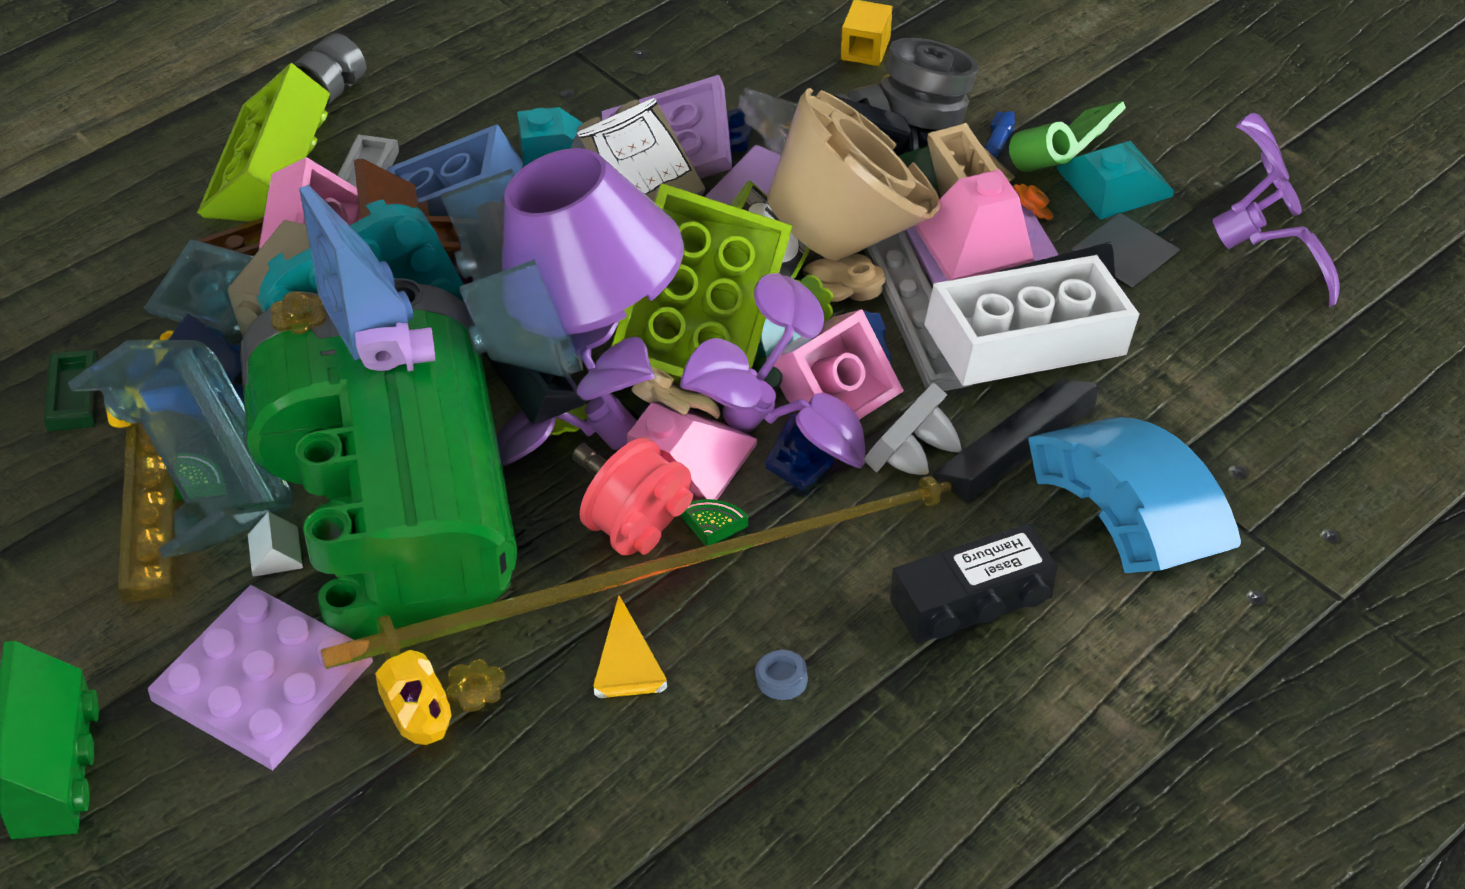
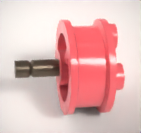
M642 437L627 443L607 461L600 455H596V452L584 443L579 445L572 454L574 461L595 476L584 494L580 506V520L589 530H602L609 535L612 548L620 555L627 556L637 551L642 555L649 553L658 544L661 538V531L670 524L674 517L681 515L692 502L693 493L689 491L691 484L689 468L678 461H666L661 457L658 444L650 438Z

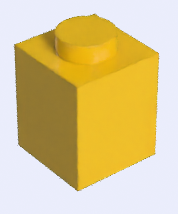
M853 0L842 26L841 60L880 66L891 37L893 6Z

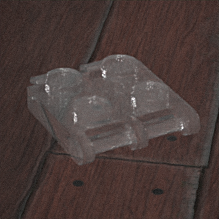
M744 88L746 94L745 96H739L740 104L738 105L746 115L744 120L761 133L765 138L763 143L769 150L781 155L797 104Z

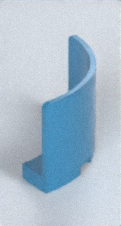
M1117 417L1028 437L1037 484H1050L1065 488L1081 499L1089 497L1102 509L1098 516L1107 527L1115 542L1124 573L1163 570L1240 546L1241 539L1232 510L1214 476L1202 460L1186 444L1165 429L1143 420Z

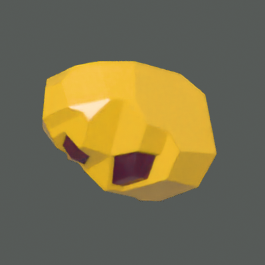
M408 650L387 659L375 673L376 681L383 703L400 734L413 743L428 745L443 739L450 723L451 711L446 693L436 677L430 661L424 653Z

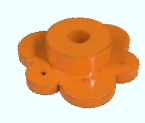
M1015 184L1013 186V189L1019 196L1020 203L1024 207L1031 210L1041 219L1043 217L1047 220L1053 218V213L1047 207L1050 201L1039 188L1034 185L1028 187L1025 184L1020 186Z

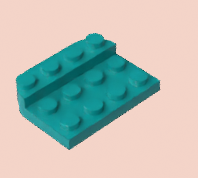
M383 199L366 205L370 215L350 225L369 245L377 260L388 263L394 280L410 279L418 284L444 289L461 301L466 298L468 292L441 244L436 231L417 206L412 208L402 204H386ZM310 248L289 260H286L282 252L272 258L267 263L270 270L265 275L260 286L259 295H256L263 313L269 308L282 303L292 294L299 292L318 294Z

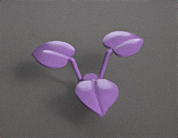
M1251 113L1242 118L1236 128L1247 133L1261 148V160L1267 171V177L1241 201L1232 205V209L1213 218L1214 227L1228 249L1248 239L1255 245L1263 240L1290 236L1299 237L1309 247L1322 270L1329 290V307H1331L1338 300L1340 291L1339 278L1331 257L1315 234L1311 233L1304 226L1261 232L1260 228L1267 225L1261 210L1280 198H1283L1293 216L1301 214L1302 209L1298 196L1288 181L1289 174L1273 133L1259 114ZM1271 183H1274L1277 189L1273 194L1259 203L1252 202Z
M780 273L767 274L757 282L754 290V299L761 313L769 321L778 326L785 327L781 339L758 374L754 369L749 368L748 359L738 346L723 339L713 338L704 341L691 354L682 374L680 388L702 393L725 405L723 407V417L726 423L745 434L751 433L763 419L772 424L778 417L798 410L800 412L796 416V424L810 442L833 457L861 469L865 464L864 457L866 456L863 428L855 412L843 401L825 393H817L810 399L809 403L799 399L779 408H774L776 393L764 379L791 340L794 331L804 338L814 339L823 328L824 315L817 298L806 286L791 277L782 276Z
M619 321L588 332L562 335L556 349L558 356L562 360L568 361L580 355L589 371L577 387V394L581 399L591 400L585 408V413L588 415L587 420L584 421L566 412L544 422L534 424L529 421L523 410L519 411L509 419L496 437L502 467L521 459L538 448L552 432L555 419H562L580 428L587 436H591L596 432L613 450L620 449L626 445L627 434L637 420L612 392L655 378L649 362L647 347L642 339L630 337L615 344L599 357L595 365L591 358V349L609 340L616 330Z

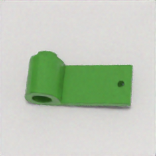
M1123 101L1087 109L1069 126L1063 122H1053L1018 131L1010 140V158L1016 168L1022 172H1032L1066 164L1094 138L1101 135L1109 127V124L1126 109Z

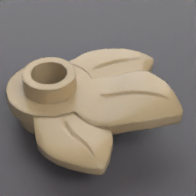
M852 254L839 261L819 259L803 268L805 276L815 275L821 280L823 288H828L833 293L831 302L842 301L848 297L856 301L873 299L882 293V285L886 279L885 272L881 267L873 265L871 259L860 254Z
M651 367L654 372V379L635 384L631 389L635 395L650 404L651 402H662L682 415H686L689 408H698L711 414L716 419L720 416L719 407L713 399L704 394L680 388V384L673 383L674 379L669 374L655 367Z

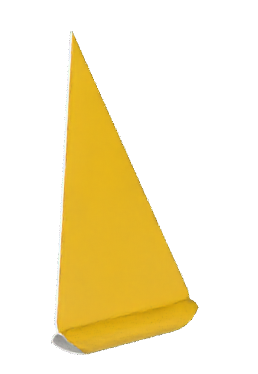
M618 595L594 682V695L599 698L662 692L667 688L666 677L623 600Z

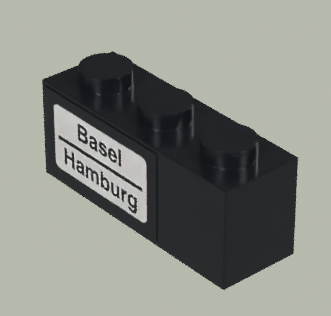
M1026 523L893 568L890 601L916 644L934 638L942 639L950 636L957 630L980 622H992L1003 614L1023 607H1035L1046 599L1052 598L1057 564L1030 524Z

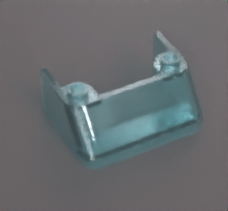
M512 169L441 194L444 205L459 236L462 250L454 252L458 267L464 279L472 276L474 281L459 288L475 324L469 326V330L478 353L487 352L491 360L560 377L581 371L572 334L566 335L535 259L502 271L504 194L508 183L514 177Z
M127 340L68 382L72 391L101 390L104 395L105 407L116 419L124 420L128 423H142L186 504L178 508L174 513V531L177 537L159 548L163 558L205 551L256 526L268 511L277 515L291 506L293 497L287 482L269 474L267 470L252 458L247 443L244 405L218 358L204 343L198 340Z

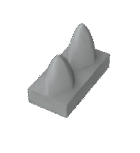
M933 382L878 440L864 457L865 463L875 472H878L888 462L893 467L906 473L927 475L929 473L927 458L922 446L912 435L913 433L927 444L938 449L960 453L962 449L958 434L949 418L938 408L947 394Z

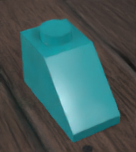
M559 107L518 111L519 143L523 167L546 154L570 149L577 129L583 123Z

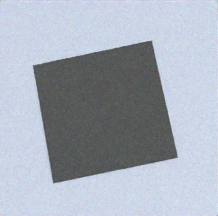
M1121 213L1115 215L1070 249L1076 251L1111 242L1114 251L1115 278L1131 288L1181 250Z

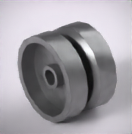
M901 38L893 41L885 63L888 74L883 76L879 86L888 100L891 112L903 115L907 124L920 128L942 130L962 124L969 103L966 93L972 90L979 68L975 59L958 48L934 40Z

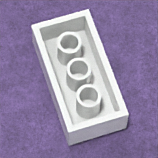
M1094 255L934 283L924 325L962 386L1127 355L1139 313L1099 257Z

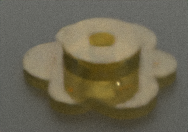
M290 292L284 296L283 301H277L271 305V313L273 315L271 325L277 331H288L291 329L293 333L303 334L308 331L309 327L319 326L326 320V313L322 309L321 299L316 296L307 297L303 292Z
M480 659L472 661L469 666L464 664L456 665L448 672L450 685L446 689L447 697L452 701H459L461 708L465 711H478L485 705V702L491 704L500 699V688L505 684L506 680L505 673L498 667H488L487 663Z

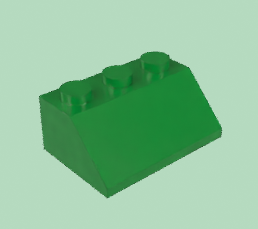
M17 641L4 642L0 667V815L11 839L78 834L80 812L88 811L90 802L89 785L87 779L84 778L85 766H92L94 762V741L92 734L89 733L90 722H97L99 717L98 695L96 690L88 689L82 669Z

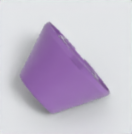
M571 148L546 154L524 166L514 175L506 187L504 194L501 296L509 315L512 314L519 319L522 327L528 330L549 335H570L596 330L616 323L627 317L624 309L635 304L646 295L650 301L655 299L672 281L681 265L684 243L675 221L601 155L592 150Z

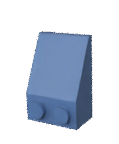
M498 124L388 167V172L415 185L418 201H427L430 216L478 217L476 205L487 199L499 201L510 180L522 169L523 161Z
M307 185L299 188L319 300L353 359L358 360L361 358L356 347L355 332L374 328L395 327L396 323H408V320L414 318L413 309L407 294L404 291H396L394 278L386 261L379 262L369 245Z

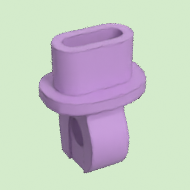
M396 323L395 327H382L355 332L358 354L364 366L368 369L384 371L401 364H407L408 372L414 371L413 364L436 361L431 327L409 330L408 323Z

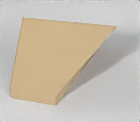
M967 123L928 133L927 141L940 198L962 178L998 169L1003 172L1009 182L1015 178L1009 170L980 144Z

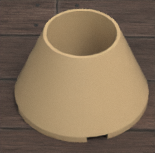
M808 88L801 95L767 196L768 204L780 222L793 225L791 233L817 254L832 261H839L936 215L941 208V203L935 189L915 163H912L907 168L903 161L892 151L897 144L854 108L821 90L816 96H812L813 90Z

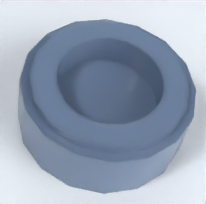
M776 650L764 655L757 662L755 668L757 685L762 693L770 698L778 700L792 699L799 696L806 689L808 683L807 668L804 659L799 654L790 650Z

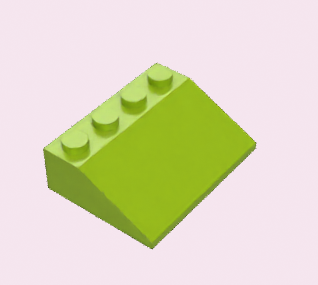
M661 183L653 202L665 211L679 228L684 243L682 262L672 281L655 299L650 301L646 295L635 304L624 309L627 317L619 321L609 348L630 337H639L647 347L651 367L669 374L674 379L673 383L677 384L681 383L684 368L691 354L708 339H723L738 346L745 353L749 368L752 369L766 317L761 313L754 299L755 286L763 276L780 272L793 225Z

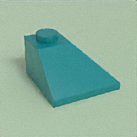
M1130 140L1074 157L1070 162L1057 166V170L1099 220L1171 198L1174 195V189Z

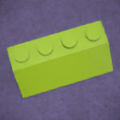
M290 63L242 105L197 213L203 218L247 222L263 218L271 174L306 158L313 150L318 140L314 135L327 117L328 113L324 109L331 93L294 64Z

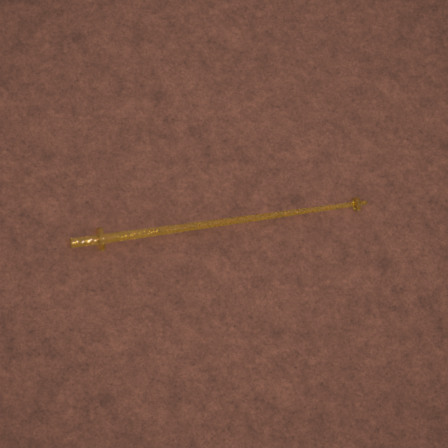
M932 476L920 479L919 489L396 629H394L389 615L377 617L378 634L320 649L322 661L327 670L380 654H385L386 659H390L401 654L400 649L918 499H922L927 506L939 504L940 493L949 491L952 486L949 482L937 484Z

